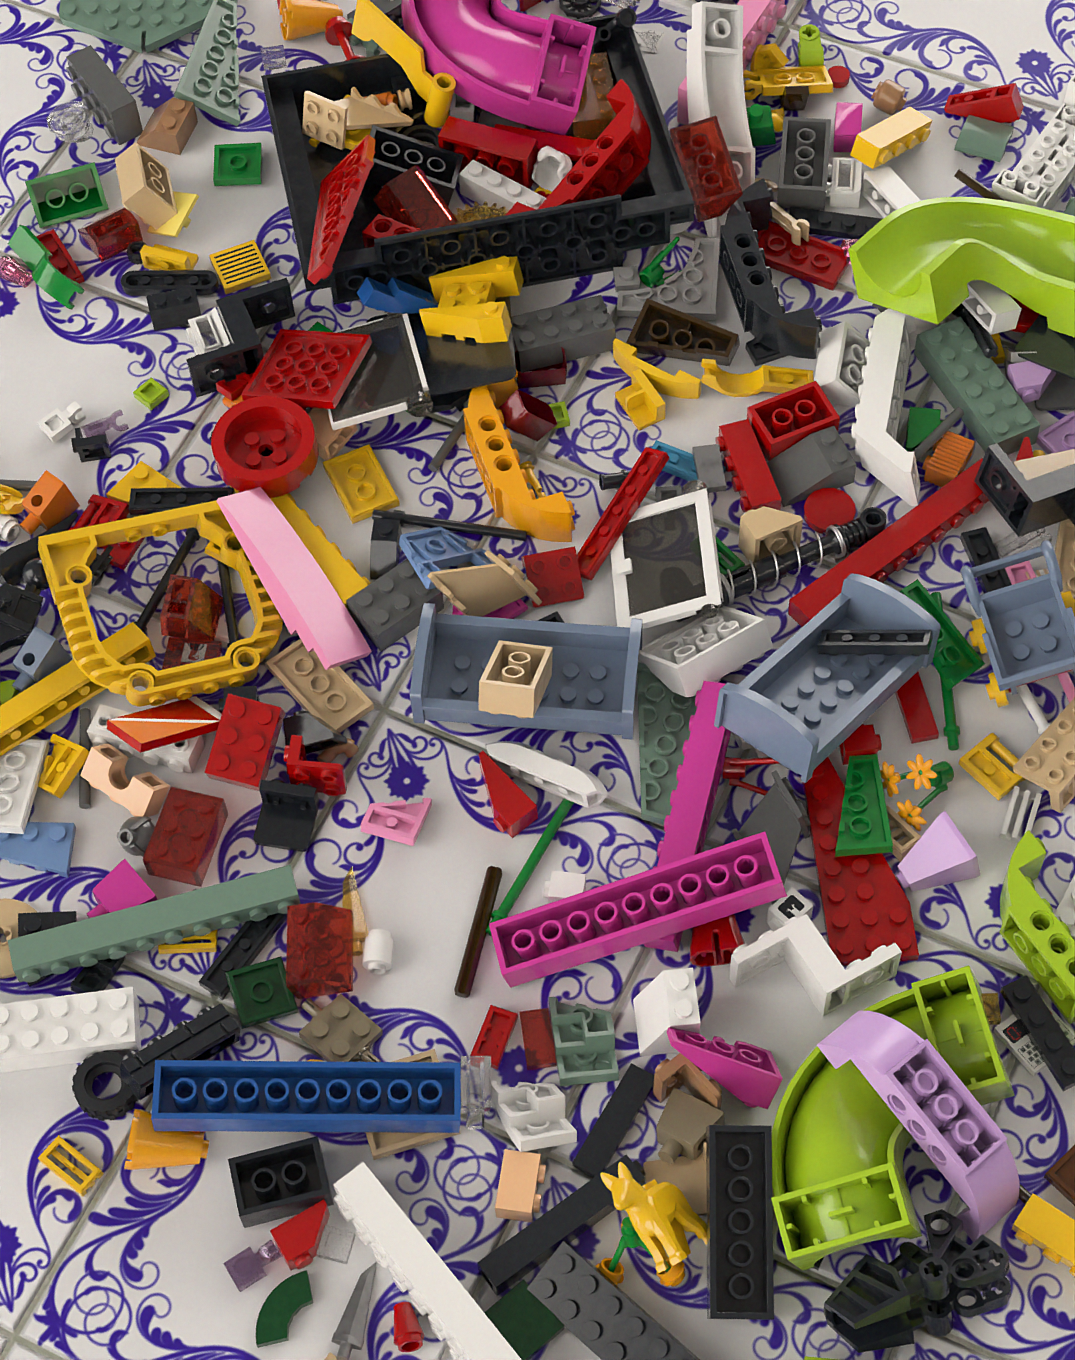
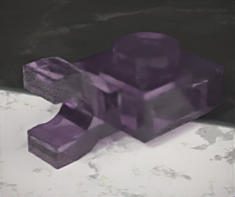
M120 409L113 412L109 417L81 426V430L85 437H91L94 435H105V431L110 428H114L117 431H125L129 427L126 423L122 425L116 424V418L123 415Z
M270 1240L261 1246L257 1253L254 1254L251 1247H248L223 1264L236 1287L241 1292L267 1276L263 1267L282 1256L273 1241Z

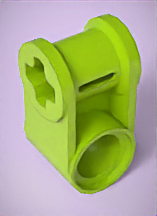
M807 24L799 29V66L824 65V51L821 45L820 31L815 25Z

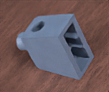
M35 626L13 661V665L20 672V675L12 686L19 692H23L69 663L72 658L55 637Z

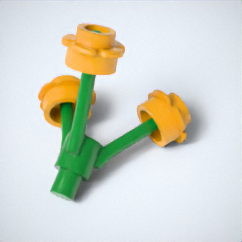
M629 1216L624 1218L621 1223L622 1237L613 1258H604L601 1263L596 1265V1268L616 1285L624 1280V1267L619 1260L625 1248L641 1246L653 1258L649 1249L635 1231ZM667 1258L665 1262L668 1269L659 1274L656 1271V1275L660 1278L662 1285L674 1287L680 1284L685 1277V1264L681 1261L672 1266L669 1258Z

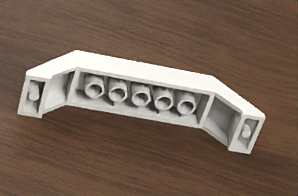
M888 308L875 317L873 328H869L870 346H866L865 349L867 365L862 366V379L864 382L859 385L860 403H856L855 406L857 421L852 424V438L856 439L855 452L856 456H860L862 467L910 506H918L921 485L915 453L907 452L897 442L911 351L915 349L917 334L946 323V318L937 325Z

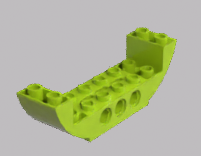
M1028 830L1018 842L1012 854L1000 895L1002 926L999 933L1067 1022L1071 1024L1075 1022V940L1072 938L1068 926L1063 921H1059L1054 915L1050 903L1045 898H1041L1035 890L1032 881L1038 878L1047 852L1043 842L1038 837L1035 838L1030 830Z

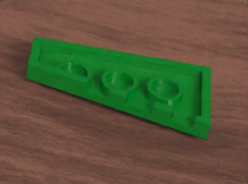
M918 579L900 591V593L925 609L941 626L932 662L948 691L985 665L984 661Z
M877 754L849 756L835 857L893 852Z

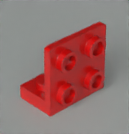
M575 546L521 557L527 580L538 589L535 594L542 601L540 605H537L531 600L532 607H542L584 598Z

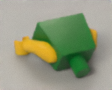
M760 104L746 107L752 146L776 144L774 130L777 132L783 130L784 108L771 110L769 105L761 106Z

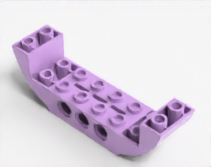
M857 1011L817 1044L818 1048L835 1069L850 1059L967 1204V1207L956 1217L963 1221V1230L973 1242L990 1230L1016 1205L1019 1197L1020 1183L1014 1158L1006 1143L1008 1138L928 1039L923 1040L911 1029L886 1015L872 1011Z

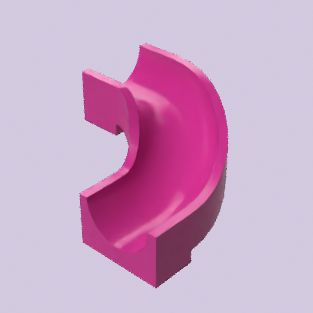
M401 0V14L405 33L423 49L425 68L433 76L442 72L453 76L456 81L454 93L483 110L517 123L554 134L566 135L578 112L596 27L552 13L548 20L519 13L505 7L501 0Z

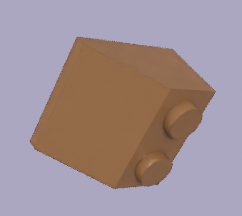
M172 97L157 107L137 143L143 147L181 155L198 123L194 102Z

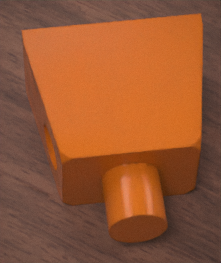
M46 470L22 501V506L29 515L20 523V527L30 535L39 526L49 530L69 517L80 505L66 484Z

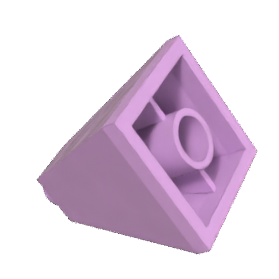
M944 811L897 866L899 872L895 874L902 888L909 887L913 892L980 876V870L976 854L946 811Z

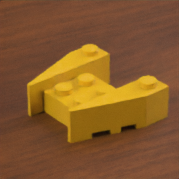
M517 256L493 258L430 276L429 282L432 292L439 305L437 308L419 309L426 335L443 337L444 334L455 335L456 340L463 341L466 337L475 338L477 343L507 342L512 324L506 302H495L496 297L520 295L524 280Z

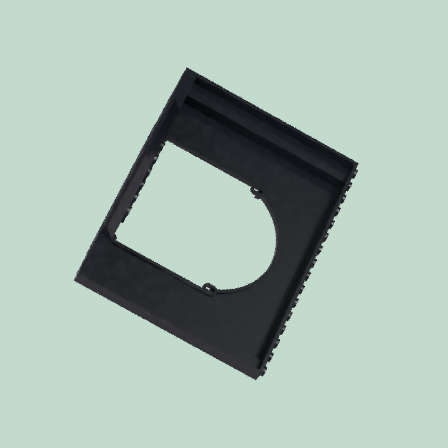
M617 13L576 21L600 28L605 27L613 20ZM619 26L611 33L609 40L601 42L594 48V53L590 56L578 112L566 136L596 140L616 117L606 97L620 79L629 86L650 127L652 139L648 155L650 162L622 196L614 195L374 239V247L364 248L363 231L378 214L389 218L382 186L366 181L353 212L354 216L348 225L333 263L332 272L326 279L321 278L316 284H313L307 279L320 184L352 150L347 148L341 150L324 142H320L316 147L309 144L311 137L302 134L304 92L310 91L332 101L341 100L346 95L351 96V88L356 87L362 97L385 92L394 94L391 77L406 75L401 65L389 54H382L261 76L306 292L330 288L334 305L360 300L357 292L366 277L385 285L393 277L433 295L429 282L430 276L502 256H517L524 280L522 287L613 271V267H623V251L670 243V225L694 221V201L633 27L622 28ZM603 31L600 32L602 38L604 37ZM419 95L411 96L412 109L405 108L401 112L414 120L411 126L383 128L403 134L408 128L425 121L424 113L427 102ZM571 160L572 165L574 166L578 161Z

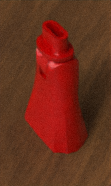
M735 914L692 928L690 945L691 964L698 967L731 964L733 951L745 944Z

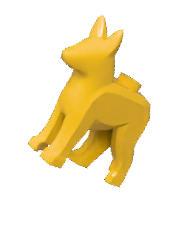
M622 1162L618 1164L619 1178L604 1172L600 1174L605 1186L612 1192L614 1207L617 1210H625L635 1231L652 1254L658 1274L668 1269L665 1262L668 1256L673 1266L691 1254L684 1231L694 1232L698 1239L702 1238L705 1245H707L706 1223L693 1211L682 1191L670 1182L658 1184L656 1179L641 1186L633 1179L630 1171Z

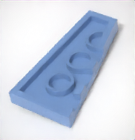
M27 822L24 834L0 833V858L8 860L12 864L19 866L24 864L34 867L35 870L51 871L58 873L59 876L69 878L76 826L74 823Z

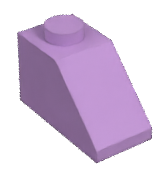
M1026 361L1009 364L1006 379L1023 402L1029 403L1039 400L1055 377L1056 372Z

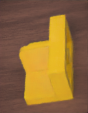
M641 369L633 371L631 385L615 392V398L636 428L642 430L665 419L666 403Z

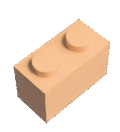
M504 1149L495 1204L496 1218L533 1222L534 1213L540 1212L542 1195L537 1194L538 1184H544L546 1165L541 1163V1154Z

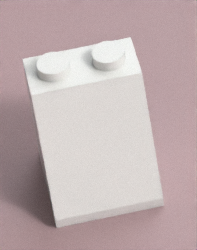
M693 968L663 970L633 999L640 1056L677 1053L678 1051L671 1046L667 1035L669 1027L700 1034L701 1022Z

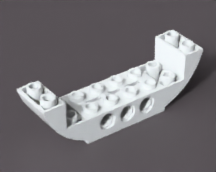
M1075 74L1068 83L1064 103L1014 170L1010 171L1003 168L993 181L992 192L1005 201L1052 210L1074 180Z

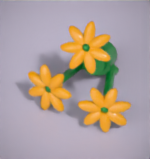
M917 754L916 763L911 760L907 761V765L912 771L899 774L894 772L893 764L888 766L887 762L884 761L882 763L883 770H880L881 778L884 779L882 782L883 789L887 788L889 797H893V793L899 794L896 783H900L903 779H915V790L920 789L922 784L926 789H931V786L936 787L917 806H912L909 799L905 801V805L900 801L897 802V807L900 810L897 814L917 831H921V825H925L927 822L919 815L922 809L941 792L948 790L947 783L951 782L954 778V771L951 765L946 761L932 765V759L924 763L922 755Z

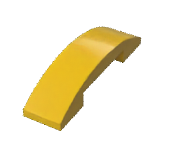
M617 338L614 339L613 358L628 376L631 377L633 371L641 369L658 393L685 399H698L701 396L700 379L682 370H679L673 376L638 359L637 348Z

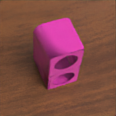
M837 102L834 152L852 151L856 136L861 133L863 103Z

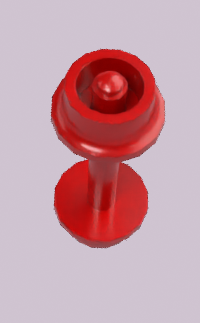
M335 16L329 19L325 25V38L327 42L333 46H341L346 57L345 61L365 58L363 55H354L350 46L349 37L354 35L351 33L353 26L351 22L342 16Z

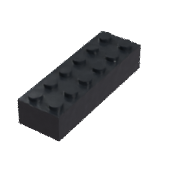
M708 1125L706 1127L707 1319L774 1320L773 1204L771 1200L772 1126Z

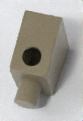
M674 1087L656 1127L657 1141L663 1145L658 1152L660 1159L668 1164H673L679 1154L690 1160L697 1159L703 1152V1143L706 1142V1127L708 1125H725L724 1112Z

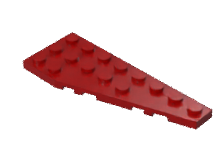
M369 134L321 181L307 279L313 284H316L321 278L326 279L332 272V266L342 240L354 216L353 212L368 174L374 165L375 139Z
M827 757L813 770L812 777L806 783L803 782L808 819L811 823L809 827L828 945L842 966H848L857 959L863 961L870 957L871 953L878 947L883 945L888 947L893 943H896L902 951L900 961L918 960L919 951L910 902L883 854L835 857L845 786Z

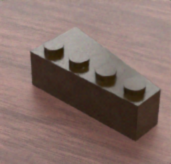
M648 298L626 342L637 348V353L696 362H701L702 359L716 360L717 365L724 366L731 365L740 345L738 334Z

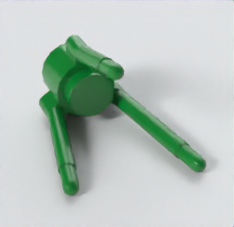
M678 236L664 250H661L652 262L639 273L640 280L647 287L661 286L664 284V280L672 276L663 278L665 271L659 263L680 240Z

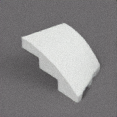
M489 1081V1091L491 1090L490 1094L497 1113L508 1135L520 1152L577 1142V1131L565 1118L566 1096L555 1084L518 1082L515 1087H499L498 1081Z

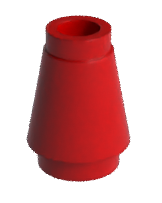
M400 1302L393 1307L394 1344L398 1346L400 1352H413L423 1346L422 1340L425 1335L412 1308V1304L410 1302Z

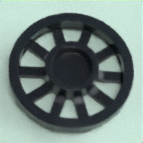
M559 0V7L566 16L577 19L592 17L593 14L600 10L601 0Z

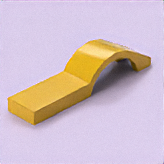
M702 359L701 367L704 368L701 382L724 395L732 397H748L762 391L785 393L814 381L813 370L762 365L758 370L751 373L733 374L722 370L717 365L716 360Z

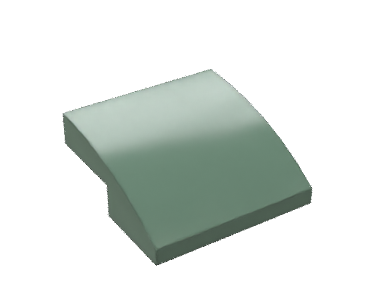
M969 115L963 125L954 150L1000 162L1012 137L1014 127Z

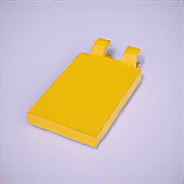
M825 65L758 68L755 72L743 71V78H750V80L745 81L744 90L748 91L754 88L751 92H745V99L753 100L761 93L763 96L783 95L785 86H808L809 94L833 92V83Z

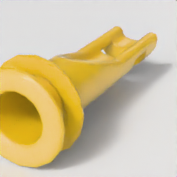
M525 461L521 463L519 467L520 469H525L528 482L533 486L538 498L545 497L546 494L541 492L542 487L533 472L535 467L532 465V462Z

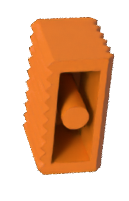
M947 431L934 444L933 451L935 452L933 455H927L923 463L922 469L925 470L924 480L926 482L929 481L930 484L934 483L935 486L938 485L941 488L961 474L973 454L975 441Z

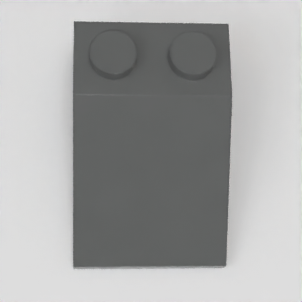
M835 426L808 435L767 462L781 496L783 507L806 500L811 493L821 488L837 489L854 483L857 465Z

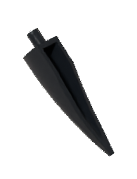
M77 512L44 533L13 546L0 555V583L2 585L7 583L12 586L19 584L23 580L22 570L25 564L32 559L41 558L38 551L39 536L68 531L78 516Z

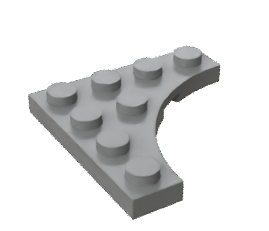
M695 237L694 247L686 266L681 272L677 271L674 275L664 280L663 285L653 289L647 287L638 290L618 291L617 316L638 317L648 298L701 320H715L720 238Z

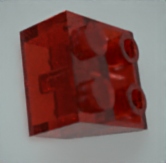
M125 207L119 208L78 229L79 234L101 262L127 250V246L131 242L143 241L137 219Z
M171 574L160 615L161 635L214 643L223 607V597L198 578Z

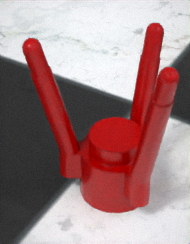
M725 757L722 778L729 779V786H739L765 796L768 792L767 790L743 782L740 778L746 777L747 765L780 763L771 757L745 759Z

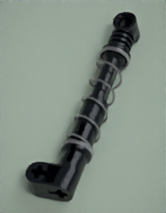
M877 507L867 508L855 520L844 525L834 524L828 526L826 536L820 538L819 534L815 532L817 540L800 547L793 541L795 549L782 555L771 551L770 556L755 562L749 560L748 565L730 572L727 569V574L723 575L720 573L724 602L719 605L729 606L733 604L735 598L742 595L752 596L756 589L763 586H776L778 580L786 577V575L797 577L801 566L805 564L818 568L822 563L823 557L826 555L839 559L849 554L850 549L867 543L886 529V513ZM821 558L818 565L810 564V562ZM798 568V572L795 575L787 573ZM667 569L660 577L661 597L666 606L706 596L705 583L694 587L687 575L680 569ZM713 604L702 607L701 610L696 611V615L703 613L707 610H710L714 607H717L719 605ZM693 616L678 619L676 621L679 623Z

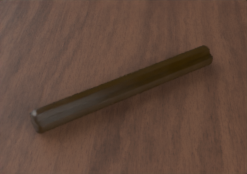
M489 866L486 871L454 988L455 995L458 997L468 998L471 993L487 934L486 929L491 919L502 878V869L499 867Z

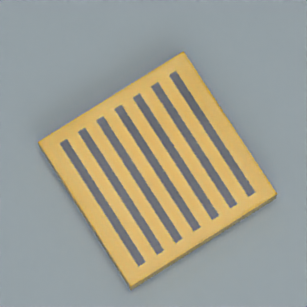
M255 240L209 255L212 266L226 294L271 279V273Z

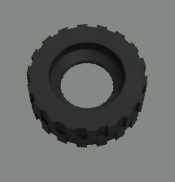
M104 1051L102 1053H94L93 1056L85 1058L83 1063L78 1065L76 1074L73 1075L72 1091L75 1095L74 1097L83 1112H87L88 1116L93 1119L95 1117L101 1121L105 1119L110 1121L116 1120L115 1118L123 1117L126 1115V1112L131 1111L134 1108L135 1102H138L131 1088L121 1078L120 1062H122L124 1056L119 1052ZM106 1072L115 1073L121 1079L119 1092L110 1099H100L95 1096L92 1091V1085L96 1077Z

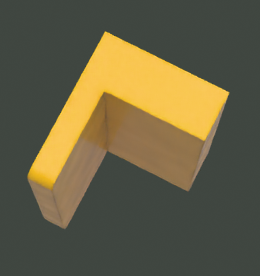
M155 244L153 247L143 245L140 251L144 268L151 270H193L199 260L197 254Z

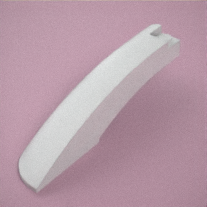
M701 1L692 4V29L687 30L689 132L695 180L708 238H720V226L725 225L727 213L732 203L742 191L755 183V148L752 146L744 93L742 56L743 6Z

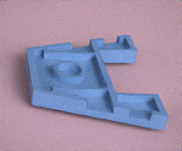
M442 527L400 535L398 544L428 590L437 587L427 575L430 572L442 571L439 568L458 566L465 562H472L475 566L493 564L484 554L486 550L482 548L472 549L467 546V540Z

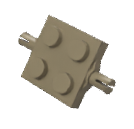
M340 994L323 1008L316 1005L310 998L304 1001L301 1007L312 1016V1019L299 1031V1037L327 1062H358L359 1060L363 1062H381L380 1059L370 1052V1048L383 1035L382 1029L346 997Z

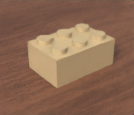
M136 142L115 158L119 189L122 195L121 201L128 211L135 212L143 223L150 224L156 230L177 214L169 169Z
M499 640L479 681V711H486L491 714L514 715L518 718H534L552 677L553 647Z

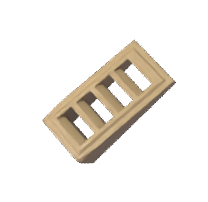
M887 805L888 819L891 820L889 822L890 831L897 827L891 833L893 852L891 853L901 862L922 836ZM902 836H905L903 839H901L899 842H897V840H898L899 838H901Z

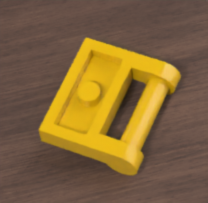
M992 732L962 756L959 760V765L997 800H1001L1014 789V786H1017L1026 779L1011 772L988 751L992 749L1012 768L1019 761L1011 751L999 742L1000 738Z

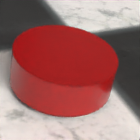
M833 66L828 69L833 88H843L848 85L850 72L847 68Z

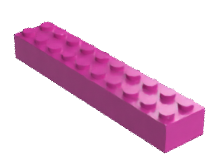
M764 831L489 923L501 974L510 988L786 897L787 894L769 840Z

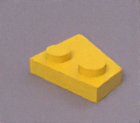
M52 734L50 742L54 744L51 756L47 755L45 757L44 770L40 776L38 787L61 799L79 770L85 764L90 751L65 738Z

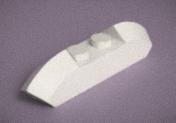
M499 741L485 744L488 756L511 777L587 808L599 806L608 796L603 783L592 772L580 765L570 766L564 760L552 759L536 749L530 750V745L520 742Z

